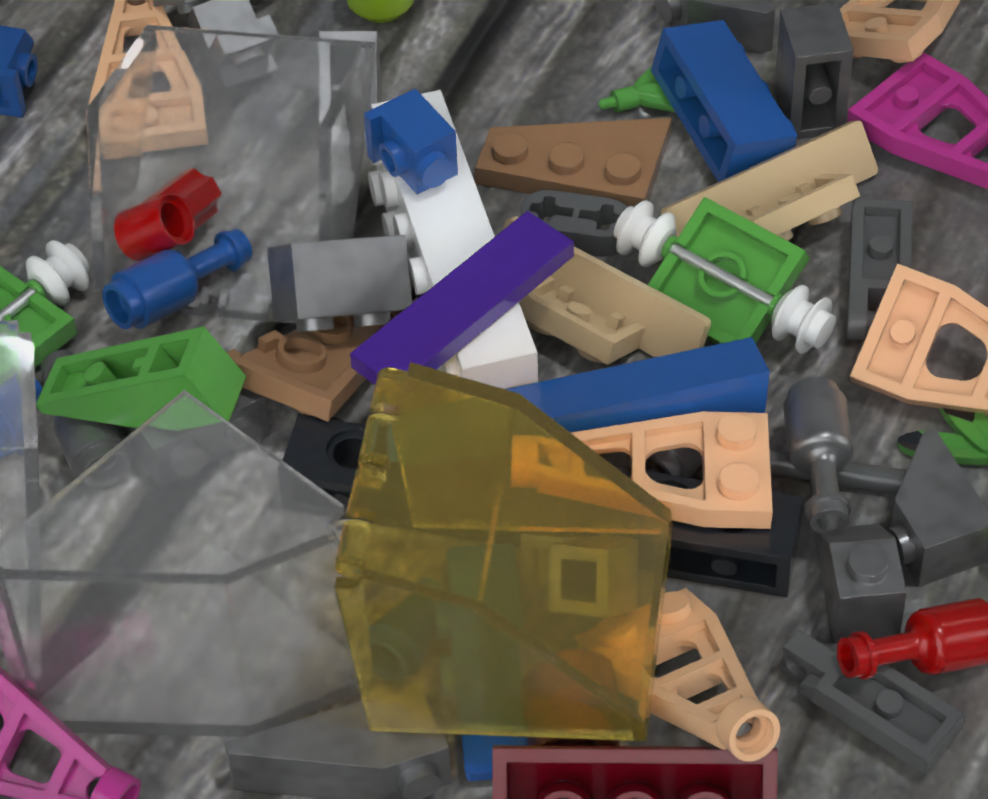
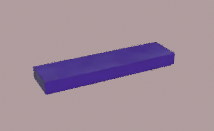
M526 211L350 353L351 368L398 402L573 258L574 241L529 211Z

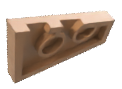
M672 118L491 127L475 166V181L479 185L528 194L540 190H555L607 197L619 200L627 207H635L642 201L650 200L671 136Z
M391 311V320L402 311ZM353 315L334 317L335 329L297 332L296 329L286 335H282L274 330L259 337L257 348L243 355L235 349L226 353L246 375L242 388L295 408L303 415L329 421L366 380L365 377L351 368L350 353L386 324L354 327Z

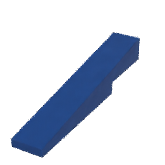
M749 337L376 416V432L386 466L505 457L508 454V433L536 434L546 437L702 411L765 413L770 370L753 338Z

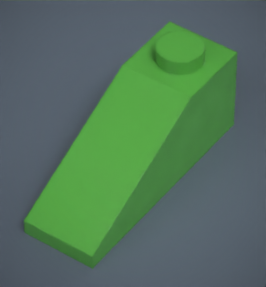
M203 326L56 358L35 406L42 414L177 435L228 425L246 375Z

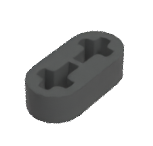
M540 190L524 199L521 204V215L529 211L542 221L545 216H551L550 222L545 223L574 241V247L590 255L603 257L619 254L616 248L617 238L614 237V228L618 218L627 206L619 200L607 197L555 190ZM602 224H609L608 230H600Z

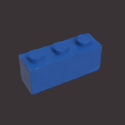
M724 20L663 28L650 71L718 182L796 146L798 135L794 125L785 117L771 95L768 84L760 78L746 56L743 45L737 42Z

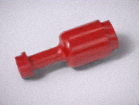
M973 598L919 609L910 615L906 622L904 633L872 639L864 631L853 632L849 637L841 638L837 644L839 667L848 678L868 679L876 674L878 666L905 660H911L912 664L921 673L928 675H939L987 665L988 602L981 598Z

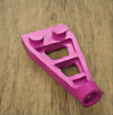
M923 52L921 56L914 61L907 62L848 109L847 123L850 121H861L868 140L889 153L988 189V163L974 158L988 146V97L967 77ZM947 108L958 110L975 127L956 144L945 143L926 136L920 130Z
M0 667V713L4 720V726L0 732V795L18 799H138L141 790L140 779L108 764ZM26 730L36 732L56 746L61 753V758L47 783H40L13 773L9 768ZM100 778L89 798L88 790L90 784Z

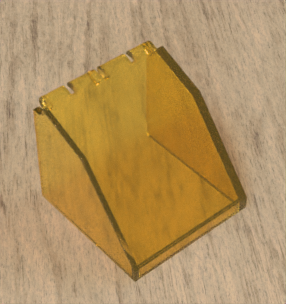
M410 362L407 371L392 367L381 369L377 375L370 412H385L386 414L374 413L367 419L358 458L359 467L355 471L346 511V517L362 518L374 523L358 519L346 521L343 524L334 563L335 570L345 576L336 577L334 590L370 731L647 741L673 530L671 510L519 393Z

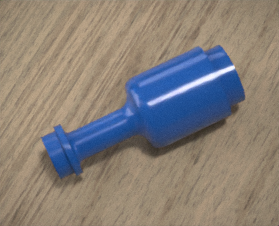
M232 229L217 233L213 246L187 259L176 250H162L112 276L111 283L105 285L102 290L106 311L113 322L122 329H129L131 327L145 328L194 302L198 295L199 279L223 267L231 271L243 268L245 263L252 259L251 244L241 230Z

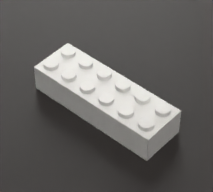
M441 90L422 93L421 95L455 130ZM388 101L371 104V107L374 109ZM457 133L458 175L446 180L440 186L430 188L418 195L400 176L393 177L386 170L382 160L376 163L370 160L372 166L377 165V170L368 172L372 199L375 206L385 205L387 211L382 213L385 236L406 235L410 287L416 296V299H412V303L495 237ZM519 302L431 374L434 381L444 379L447 389L441 391L442 402L538 382V353Z

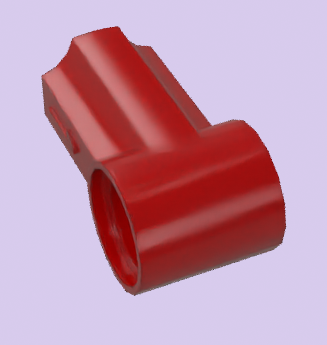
M196 168L188 169L178 174L140 204L120 211L115 217L114 235L124 255L131 260L142 261L162 250L173 249L189 243L194 237L195 230L218 212L217 202L222 193L213 176H205Z

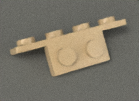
M850 121L662 208L661 215L667 212L674 214L676 218V237H679L703 197H706L788 241L793 237L791 229L807 221L809 225H817L842 214L841 205L860 197L856 184L878 173V166L862 122Z
M514 216L507 219L503 230L519 217ZM574 247L573 258L519 301L525 320L528 321V325L534 331L544 335L555 336L576 347L582 357L607 365L638 348L654 357L702 348L711 326L709 317Z

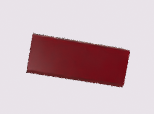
M493 745L492 748L493 799H777V747H774L763 758L755 761H742L736 758L728 749L722 750L718 747Z

